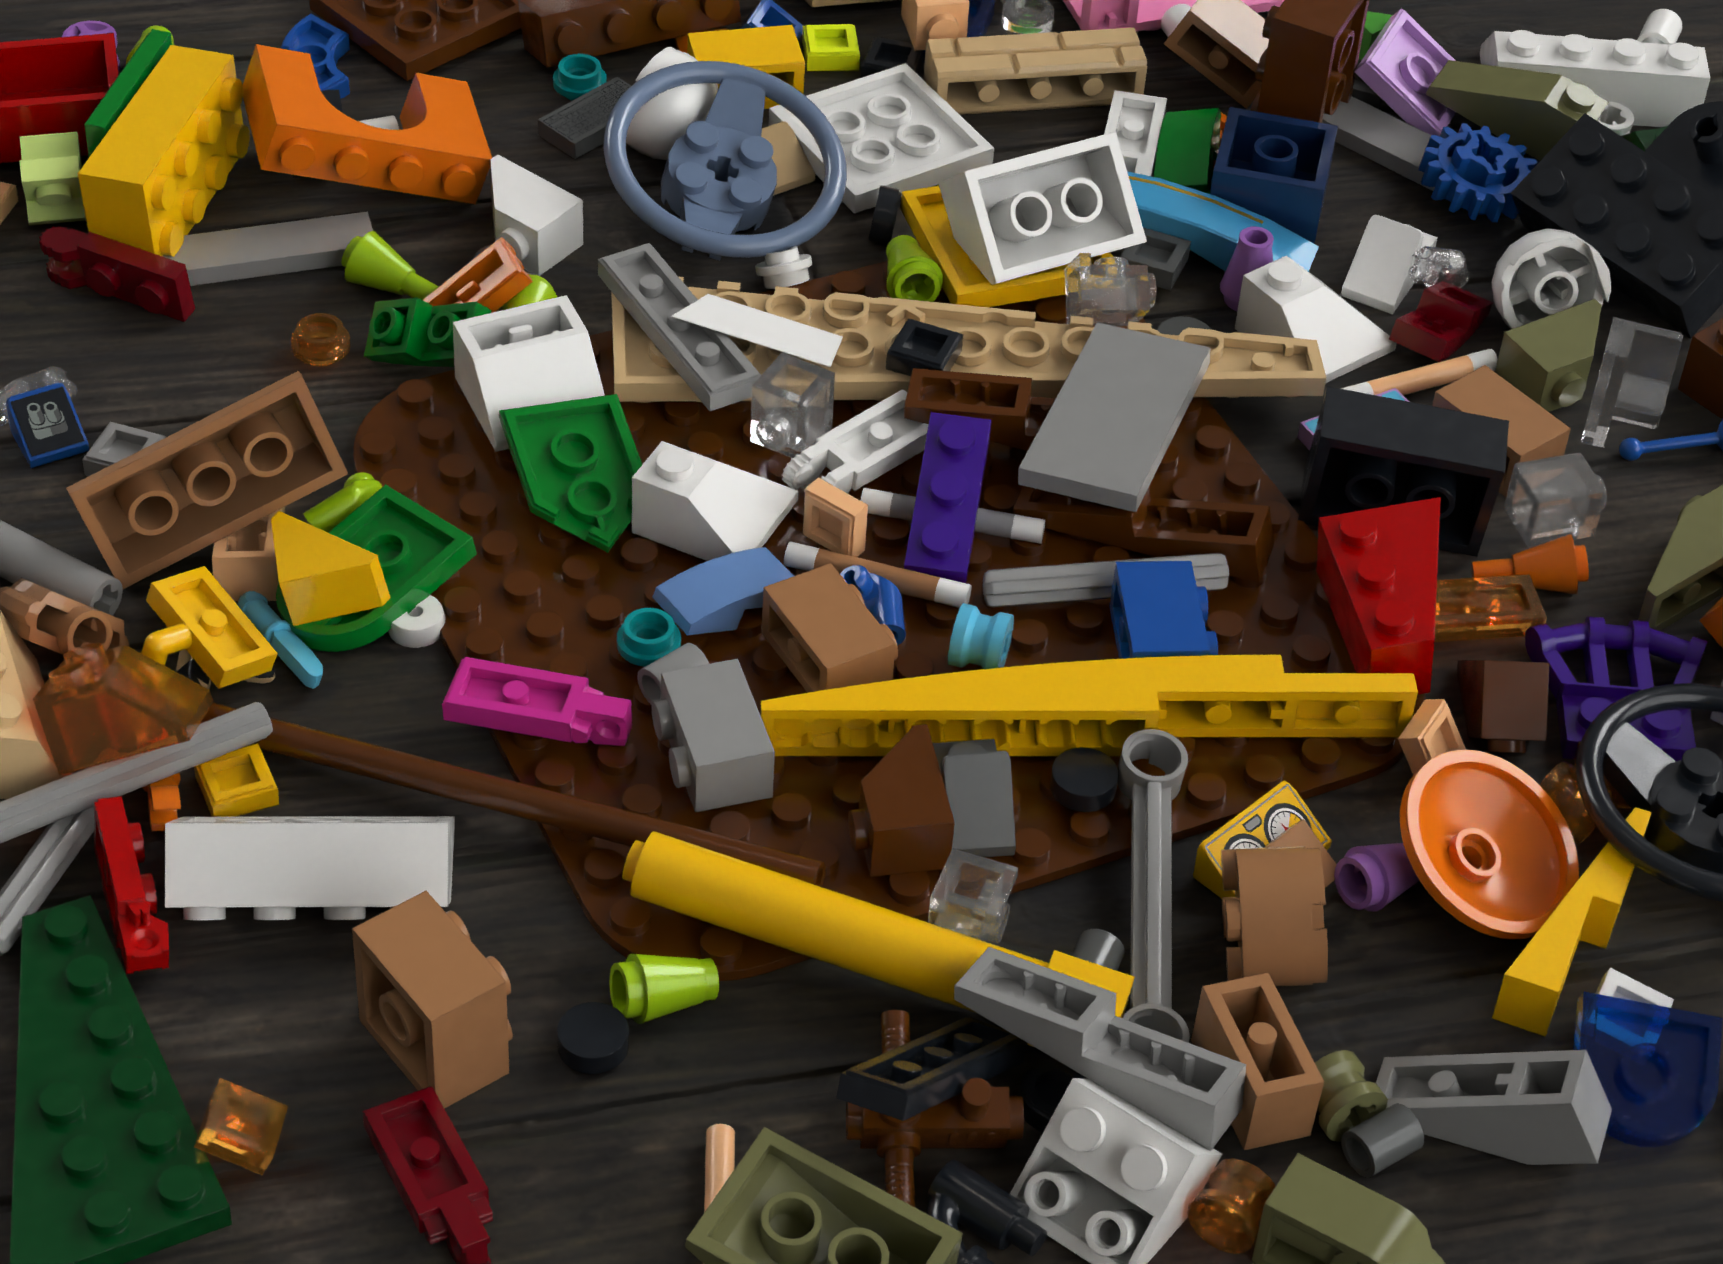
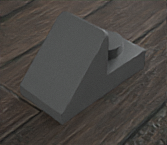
M994 739L933 743L955 822L951 860L1015 855L1016 839L1009 753L997 751Z

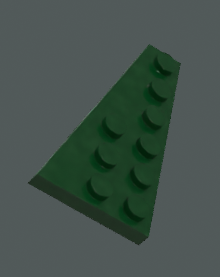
M91 895L23 916L10 1264H124L232 1225L230 1206Z

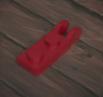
M52 226V228L42 232V236H39L41 251H43L44 255H48L49 258L53 257L46 263V270L51 282L54 281L55 284L61 283V286L68 289L87 285V287L92 288L102 296H113L141 306L151 313H160L185 322L195 310L187 269L183 263L92 232L86 234L72 228L68 230L66 226Z

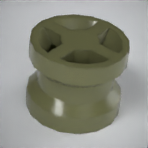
M1348 1050L1335 1051L1315 1062L1324 1080L1317 1108L1320 1113L1319 1125L1330 1140L1340 1142L1344 1132L1387 1108V1097L1377 1083L1366 1081L1363 1078L1365 1067L1354 1052Z

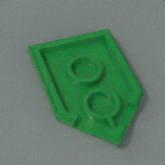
M613 394L499 410V419L531 513L608 553L632 520V477L642 466L618 395Z

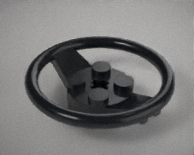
M1695 683L1667 684L1639 690L1622 697L1598 714L1583 735L1578 748L1576 778L1585 809L1605 839L1619 853L1644 872L1682 891L1723 902V760L1714 752L1697 747L1688 749L1683 754L1682 760L1676 761L1630 725L1633 721L1646 715L1669 710L1695 709L1723 713V686ZM1604 776L1632 809L1636 807L1652 812L1645 832V838L1616 809L1607 791Z

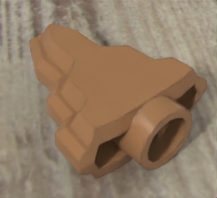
M22 577L11 587L5 586L0 588V610L19 634V637L102 670L114 659L118 660L124 657L128 651L129 642L127 636H125L124 620Z

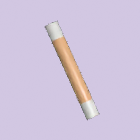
M1486 349L1340 389L1377 395L1396 388L1404 396L1452 383L1484 365L1495 371L1498 358L1492 349Z

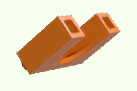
M256 44L243 82V100L261 170L476 204L491 166L490 159H492V155L468 82L415 73L400 114L403 130L382 129L356 121L330 104L320 90L309 53Z

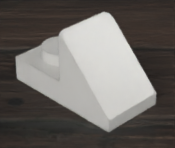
M1373 215L1368 221L1342 286L1341 296L1393 315L1433 257L1438 237L1424 233L1410 225L1402 224L1380 215Z

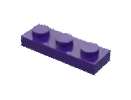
M935 412L930 413L904 569L962 583L967 582L990 440L991 420Z

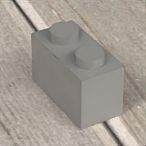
M733 659L662 672L661 700L652 702L654 729L659 741L669 740L671 745L669 749V765L673 782L677 788L686 787L694 811L700 812L773 798L775 751L739 660Z

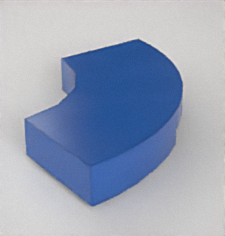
M309 14L289 31L282 42L281 49L309 53L320 90L339 89L340 99L350 94L349 78L338 70L336 65L338 60L350 50L349 34L319 17Z

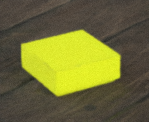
M826 24L803 26L802 44L807 71L859 70L860 51L855 25Z

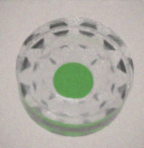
M1007 0L1002 10V28L1010 35L1051 32L1054 8L1047 0Z

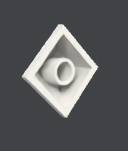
M1284 256L1243 275L1235 329L1241 333L1317 340L1326 374V383L1396 349L1397 343L1389 340L1390 335L1288 256Z
M661 441L632 477V533L706 561L743 550L762 548L798 501L799 491Z

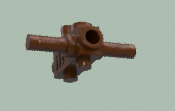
M889 1010L881 1014L882 1054L910 1042L908 1012ZM982 1078L969 1079L964 1084L962 1093L904 1121L846 1102V1139L860 1140V1149H877V1155L884 1158L886 1192L915 1207L914 1157L920 1155L921 1148H1005L1007 1140L1023 1139L1024 1106L1022 1096H1009V1087H991Z

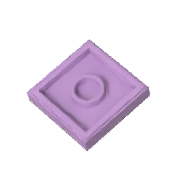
M1401 8L1389 18L1354 72L1406 123L1430 135L1440 136L1443 127L1448 126L1456 113L1426 95L1429 86L1448 60H1456Z

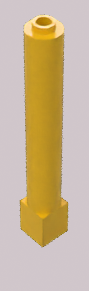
M655 831L651 832L645 843L638 840L634 841L623 869V880L632 882L630 895L633 898L972 1012L975 1011L954 1000V985L988 947L1117 993L1115 1016L1120 1018L1125 1014L1135 979L1134 976L1056 950L1053 951L1048 963Z

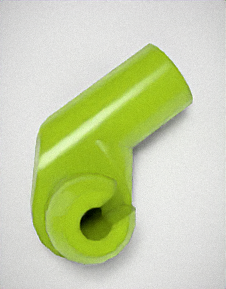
M355 473L346 480L343 489L305 511L303 515L310 525L329 532L381 489L382 484L376 481L369 473Z

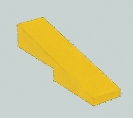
M1635 807L1626 818V821L1644 837L1652 812ZM1607 842L1505 972L1492 1019L1546 1037L1579 941L1607 948L1635 866L1609 842Z

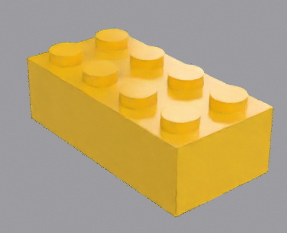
M170 45L78 172L88 232L159 256L174 257L183 245L184 235H188L195 223L201 222L207 205L217 190L224 188L229 172L238 159L246 155L249 147L250 132L249 128L243 125L241 111L243 84L236 76L234 55Z

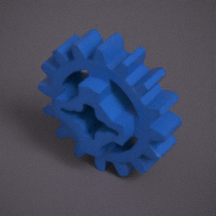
M1462 123L1458 133L1446 126L1443 127L1440 136L1432 135L1430 137L1418 170L1424 172L1421 184L1423 186L1435 187L1431 196L1433 200L1446 199L1450 201L1449 211L1454 213L1463 208L1468 210V216L1471 220H1476L1478 215L1486 214L1491 222H1498L1501 212L1511 219L1516 218L1518 211L1511 192L1538 162L1536 159L1523 158L1527 150L1526 146L1508 144L1509 134L1504 133L1497 138L1491 135L1488 126L1483 125L1481 130L1472 131L1467 123Z

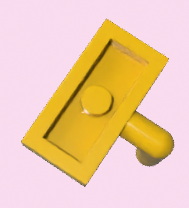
M205 566L151 583L146 602L165 623L167 628L152 632L145 639L130 686L134 695L145 699L153 697L156 694L168 655L184 649L188 651L218 689L272 671L278 653Z

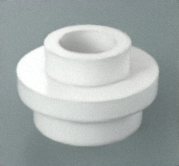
M794 246L789 250L766 254L765 261L757 264L755 269L757 276H763L765 288L775 289V286L789 287L808 281L810 279L808 267L813 263L811 255L799 254L798 246Z

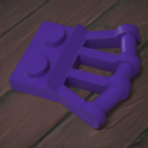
M1587 616L1583 623L1553 629L1546 624L1527 628L1525 646L1531 661L1549 663L1548 687L1556 698L1562 758L1577 759L1578 748L1583 735L1598 714L1610 704L1639 690L1654 687L1650 654L1681 665L1673 684L1693 683L1702 663L1708 641L1695 636L1692 637L1691 641H1687L1650 628L1648 621L1631 620L1628 626L1606 624L1603 617ZM1583 648L1587 683L1576 681L1559 653ZM1605 649L1626 651L1631 687L1610 685ZM1690 709L1657 712L1630 723V725L1676 761L1682 760L1683 754L1688 749L1696 748Z

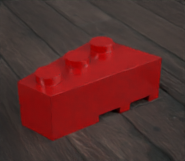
M1441 497L1320 517L1316 571L1356 673H1414L1418 694L1430 693L1435 641Z

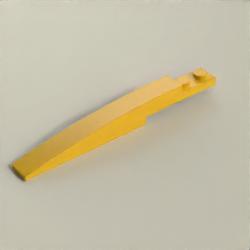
M1281 655L1145 657L972 670L827 689L761 701V718L774 748L775 756H885L914 725L923 724L928 725L932 743L994 739L997 751H1006L1009 753V756H1059L1064 751L1080 747L1096 749L1108 756H1120L1125 740L1131 734L1144 729L1162 730L1175 737H1399L1412 719L1418 690L1414 673H1284Z

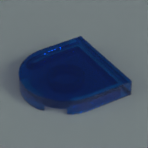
M1583 992L1577 999L1573 1050H1587L1612 1108L1606 1133L1627 1144L1641 1147H1659L1673 1144L1694 1131L1711 1111L1717 1097L1723 1018Z

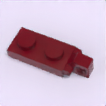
M429 1086L362 1111L364 1128L419 1233L424 1232L425 1238L430 1245L446 1240L449 1252L456 1264H491L492 1261L488 1255L487 1246L490 1243V1237L483 1226L493 1221V1212L489 1205V1190L433 1087Z

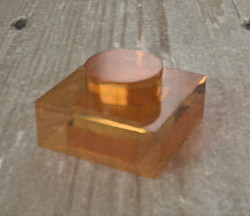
M220 1078L209 1098L194 1148L263 1176L274 1157L288 1106Z

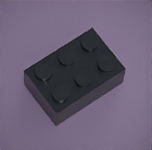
M1327 386L1304 470L1298 520L1304 521L1306 524L1319 526L1320 517L1441 497L1439 549L1477 557L1505 474L1509 421Z

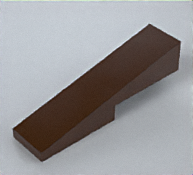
M913 368L904 405V418L929 424L930 413L935 412L991 420L989 441L1028 451L1056 398L1032 397V378Z
M1023 486L1013 508L1014 514L1045 519L1046 529L1155 557L1221 553L1226 557L1227 565L1229 566V576L1260 583L1274 546L1270 506L1151 498L1148 488L1137 512H1132Z

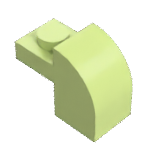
M66 132L19 136L22 160H19L20 172L26 198L29 226L86 221L78 179V172L82 168L78 133Z

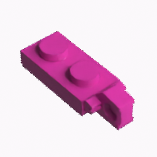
M465 657L461 660L442 703L443 718L446 721L572 742L573 740L575 743H587L591 740L594 744L625 746L632 729L631 700L605 696L603 692L589 687V679L586 677Z

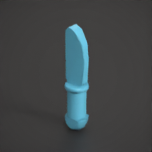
M248 591L241 595L237 605L276 650L281 660L305 686L312 689L316 688L323 675V665L313 651L291 631L288 622L282 620L268 605L266 597L255 591Z

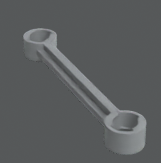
M1144 729L1131 734L1125 740L1117 767L1119 774L1117 785L1122 793L1132 800L1130 975L1134 976L1135 979L1130 993V1009L1122 1018L1189 1043L1190 1034L1188 1026L1184 1019L1172 1009V800L1180 791L1188 763V754L1181 741L1172 734L1157 729ZM1149 759V764L1159 767L1166 775L1152 776L1143 773L1132 764V761Z

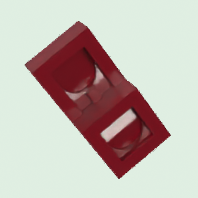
M1441 281L1424 289L1415 311L1396 319L1389 340L1441 362L1456 352L1474 334L1489 315L1493 302L1448 282Z

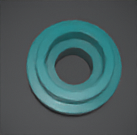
M572 54L560 60L558 68L553 74L554 89L571 101L607 82V76L601 68L600 61L587 54Z
M641 608L631 612L617 632L618 652L625 660L638 666L646 667L681 646V633L675 625L673 618L667 612L657 608Z

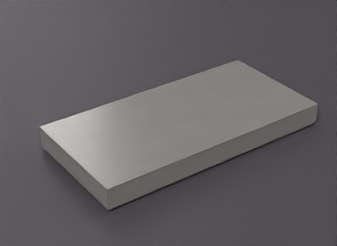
M1097 322L1018 468V484L1137 512L1210 364L1211 347Z

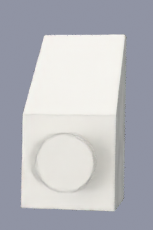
M500 155L490 159L495 241L503 237L517 253L515 256L522 262L525 267L524 269L540 276L583 245V200Z

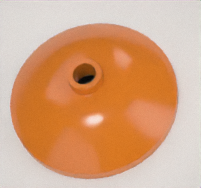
M1454 750L1440 754L1422 766L1409 780L1400 806L1401 836L1409 862L1429 895L1450 915L1478 932L1502 939H1525L1535 936L1579 879V862L1575 842L1565 818L1552 798L1532 777L1514 764L1498 756L1476 750Z

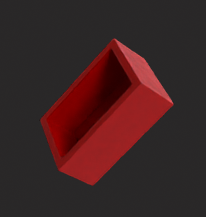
M114 33L0 42V163L19 162V160H22L19 136L77 132L81 156L88 155L84 124L119 76Z

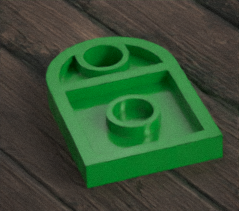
M385 484L328 533L378 555L391 597L383 607L293 626L278 583L276 591L277 607L282 620H286L290 625L291 631L311 649L338 652L362 647L387 633L391 629V623L406 612L409 614L416 608L417 604L425 600L476 556L477 551L473 537Z

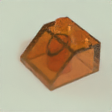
M102 643L87 644L63 655L65 661L48 674L49 679L33 698L59 775L190 741L213 703L210 690L127 645L104 650Z

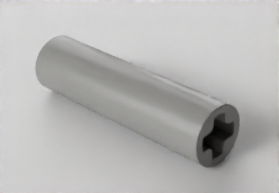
M0 520V577L13 584L22 577L112 616L114 615L122 599L123 587L120 580Z

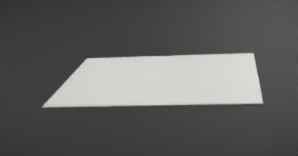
M711 294L705 295L671 316L827 367H831L843 339V336Z

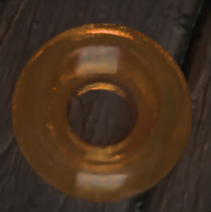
M315 313L305 316L297 323L296 330L291 337V348L295 357L313 366H329L340 361L349 353L351 347L349 332L343 327L342 321L336 316L327 313Z

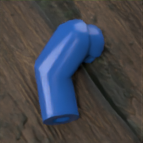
M852 565L845 568L840 575L847 584H854L858 588L867 609L879 624H886L891 629L897 646L905 640L906 631L902 596L897 586L882 576L869 573L861 565Z

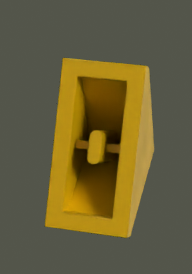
M278 511L271 518L278 581L293 626L383 607L391 598L377 554L281 511Z

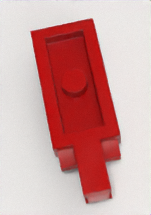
M122 796L97 799V802H94V850L116 946L121 949L126 974H134V971L169 968L168 923L153 916V914L157 913V896L152 873L140 874L138 866L139 863H144L145 861L141 825L139 822L128 823Z

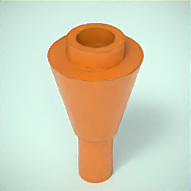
M1572 534L1512 554L1511 558L1471 562L1473 586L1513 582L1515 586L1577 595L1578 582H1587L1589 579L1585 545L1575 546Z

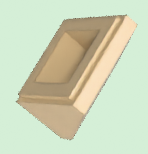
M782 121L762 128L761 137L768 140L773 146L772 159L777 167V185L773 196L815 181V172L789 124L786 121Z

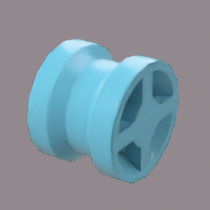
M962 603L956 616L950 639L948 665L963 668L971 663L980 665L983 669L1004 667L1012 638L1014 615L999 612L994 616L981 614L977 606Z

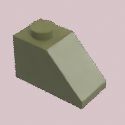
M1596 299L1504 332L1495 373L1548 412L1561 407H1568L1582 400L1594 356L1602 305Z

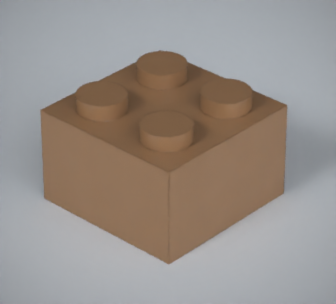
M426 890L352 928L360 1022L417 1090L432 1086L445 1109L509 1074L508 1041L512 1040L513 1037L512 1028L507 1017V995L511 993L509 978L503 966L495 957L488 956L485 958L471 942L464 922L454 911L445 912Z

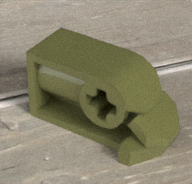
M1297 1153L1264 1204L1252 1262L1256 1264H1446L1442 1257L1432 1249L1427 1229L1410 1210Z

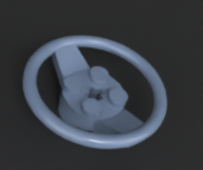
M695 61L659 69L638 80L624 92L612 109L606 123L603 147L605 164L616 191L633 213L645 224L666 238L682 245L681 250L693 253V250L710 254L709 258L720 261L722 256L752 258L763 257L768 253L789 250L791 247L807 242L827 226L836 214L845 193L847 181L845 154L840 139L826 116L810 99L790 84L773 75L748 66L721 61ZM688 84H721L706 120L695 121L689 124L686 134L675 141L668 154L661 180V201L663 205L668 202L670 208L680 216L679 219L650 198L636 180L627 158V132L635 114L643 105L658 94ZM765 97L790 111L814 137L823 158L825 168L824 185L812 209L796 222L773 232L735 235L736 232L748 230L752 226L754 230L761 226L769 211L777 185V167L772 159L773 146L768 140L761 137Z

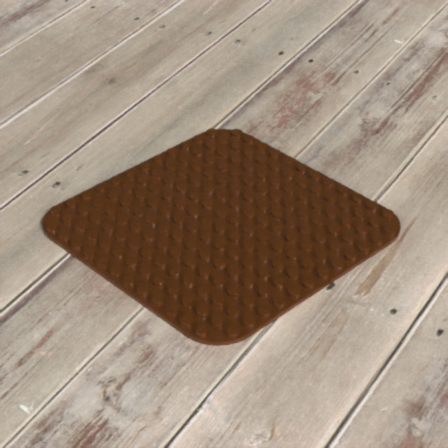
M888 261L849 271H841L833 275L789 286L788 288H798L799 294L804 295L807 299L825 300L830 294L835 292L858 294L871 298H891L887 291ZM1118 286L989 307L1036 312L1035 321L1070 325L1071 316L1093 318V327H1095L1097 322L1125 329L1128 327V321L1146 323ZM941 288L934 302L951 304L943 288ZM775 289L757 294L773 295ZM612 330L589 336L605 396L614 394ZM455 370L403 382L397 390L378 402L360 424L353 446L355 473L365 472L371 474L376 481L382 484V487L386 484L473 537L477 555L431 594L442 604L446 620L443 628L440 630V639L456 670L461 660L465 657L586 677L589 679V687L603 692L605 696L631 700L632 729L625 746L594 744L591 740L587 743H575L573 740L572 742L487 728L516 782L823 861L826 865L822 884L823 888L925 922L1131 856L1132 800L1126 797L1117 785L1113 801L1103 809L1093 812H1079L1066 808L1053 797L1050 790L1052 766L1058 756H1010L1016 839L1015 855L951 860L950 868L870 877L864 851H854L852 849L848 827L849 810L859 809L861 780L884 756H775L773 798L695 812L686 787L677 788L673 782L669 765V749L671 745L668 739L659 741L652 719V705L646 700L639 687L637 675L638 671L644 667L632 664L620 655L617 649V632L624 623L625 618L637 609L657 608L663 610L652 598L656 587L670 578L706 562V560L632 533V520L607 553L531 513L510 449L495 452L455 379ZM1193 397L1150 483V497L1270 506L1274 546L1260 583L1229 576L1226 588L1217 591H1207L1208 619L1205 627L1206 631L1216 632L1218 655H1281L1284 673H1356L1316 571L1318 538L1304 521L1298 520V513L1207 398ZM697 401L620 402L642 465L660 442L664 441L790 487L782 480L783 476L781 474H783V469L791 461V458H794L796 454L800 455L803 450L814 445L816 438L881 401H739L713 411H709L702 402ZM989 441L979 508L1014 514L1013 508L1023 487L1018 484V468L1027 451ZM924 451L856 491L851 489L848 494L861 500L863 488L916 497ZM825 467L818 477L820 479L822 476L826 477L827 473L831 472V470ZM805 484L803 488H798V501L763 546L783 565L785 551L790 541L829 550L803 535L805 488L810 484ZM867 513L865 551L858 558L904 568L912 521ZM1046 528L1044 529L1041 544L975 532L966 584L972 585L968 604L977 606L981 614L994 616L999 612L1014 615L1012 638L1004 667L1119 659L1109 608L1111 599L992 608L986 605L983 595L984 573L995 569L1155 558V556ZM785 566L794 576L807 572ZM901 594L906 637L898 645V658L894 660L893 680L983 669L980 665L971 663L963 668L948 665L950 639L959 611L958 607ZM763 607L745 609L736 630L686 635L675 623L681 633V646L686 643L696 645L704 653L709 664L733 659L739 660L760 715L761 701L807 693L763 636ZM1425 693L1417 695L1413 716L1426 699ZM1176 737L1186 748L1188 763L1180 791L1172 800V842L1225 825L1284 780L1304 800L1376 776L1389 769L1405 755L1398 740L1399 737ZM1109 756L1118 767L1120 756ZM1149 759L1132 761V764L1143 773L1152 776L1166 775L1159 767L1149 764ZM537 822L590 924L605 942L626 958L629 954L698 959L711 958L717 967L719 981L750 978L812 959L791 950L633 898L630 895L632 882L622 878L630 846Z

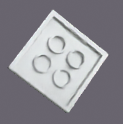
M906 63L806 96L826 116L840 139L847 167L846 188L842 201L854 214L876 206L880 185L900 189L899 192L902 193V191L932 187L964 171L993 164L994 147ZM777 105L769 108V126L782 121H786L789 124L815 174L824 182L825 168L823 158L812 134L797 117L783 106Z

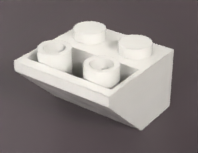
M567 295L453 322L455 379L495 452L509 449L499 419V410L605 396L588 330Z
M1072 1078L1010 1194L1029 1206L1027 1217L1029 1220L1045 1229L1049 1237L1089 1263L1147 1264L1188 1218L1222 1153L1214 1148L1211 1151L1090 1079Z

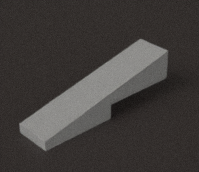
M988 947L954 985V1000L1210 1151L1243 1108L1246 1064L1115 1016L1117 993L992 947Z

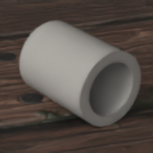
M686 643L640 669L637 675L638 684L644 697L652 705L653 701L661 700L662 672L709 664V662L696 645Z

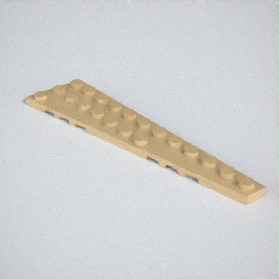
M679 277L684 283V277ZM718 281L717 290L687 287L698 300L707 294H711L843 336L831 367H827L728 335L763 377V394L742 401H883L902 389L908 392L911 376L886 369L887 352L907 319H913L963 334L962 351L950 371L1032 378V397L1056 398L1094 329L1093 318L1071 316L1070 325L1035 321L1036 312L889 297L871 298L864 295L835 292L830 294L825 300L807 299L804 295L799 294L798 288L775 286L773 295L740 292L741 283ZM611 292L614 394L618 395L619 401L639 403L661 401L701 402ZM1128 321L1127 329L1211 347L1210 364L1193 397L1283 396L1292 398L1297 396H1323L1326 374L1317 340L1241 332L1223 333L1217 330L1190 327L1182 330L1179 335L1161 334L1158 330L1152 329V324Z

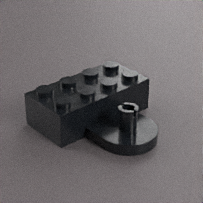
M1723 101L1700 104L1683 112L1667 126L1645 151L1584 113L1511 192L1524 227L1532 232L1548 228L1568 231L1593 246L1600 253L1610 271V281L1613 287L1690 339L1723 304Z

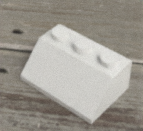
M1116 132L967 170L938 183L954 239L991 285L1147 242Z

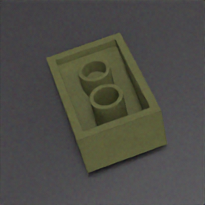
M764 1127L687 1237L685 1248L704 1264H956L963 1233Z

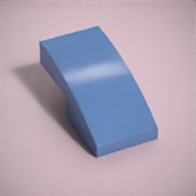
M766 547L748 549L711 559L670 578L656 587L652 598L673 618L674 622L686 635L730 631L737 629L745 609L763 607V587L788 579L794 575Z

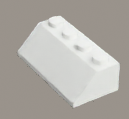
M1516 30L1513 32L1494 31L1481 44L1480 49L1482 65L1559 74L1575 83L1583 84L1606 101L1619 103L1629 108L1634 114L1635 120L1633 125L1668 126L1683 112L1704 104L1710 82L1705 47H1694L1687 43L1668 45L1643 43L1629 38L1617 41L1592 39L1578 34L1554 36L1534 34L1526 30Z
M455 816L180 817L165 823V908H183L184 920L226 919V907H254V919L290 920L296 919V907H324V919L357 920L366 918V907H395L426 890L441 907H448L451 902Z

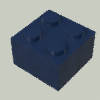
M1230 107L1213 170L1210 194L1264 216L1315 244L1338 126Z

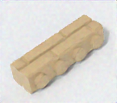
M1134 27L1064 31L1060 33L1047 32L962 37L957 39H928L926 42L924 81L959 115L1111 105L1114 90L1144 95L1147 73V58L1142 46H1140V40Z

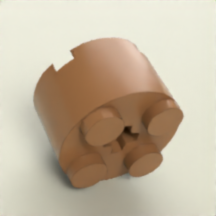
M1296 846L1221 850L1223 891L1235 890V897H1222L1223 933L1227 941H1238V947H1226L1227 981L1269 973L1276 987L1327 983L1328 940L1327 928H1324L1323 905H1326L1320 848Z

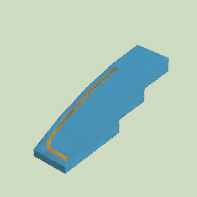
M1127 171L1144 228L1191 241V251L1226 271L1238 244L1240 232L1247 227H1262L1270 231L1274 238L1272 246L1273 261L1288 256L1309 272L1319 248L1316 244L1264 216L1215 195L1161 178Z

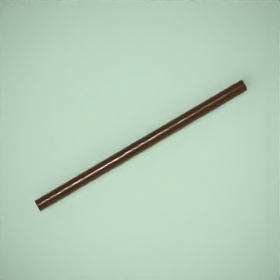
M206 701L198 711L196 725L234 711L236 708ZM271 717L273 732L267 738L250 744L258 743L262 750L630 847L635 840L645 843L651 832L655 831L822 887L825 877L826 865L823 861Z

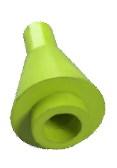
M370 231L363 237H354L343 253L341 263L345 267V280L347 282L399 295L406 294L412 298L418 297L421 300L439 287L416 274L415 269L375 231Z

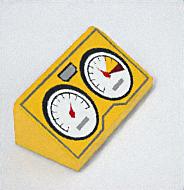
M1284 780L1199 845L1193 878L1221 899L1222 897H1235V890L1223 891L1221 850L1263 848L1290 826L1302 819L1307 822L1326 850L1330 848L1332 840L1298 792Z

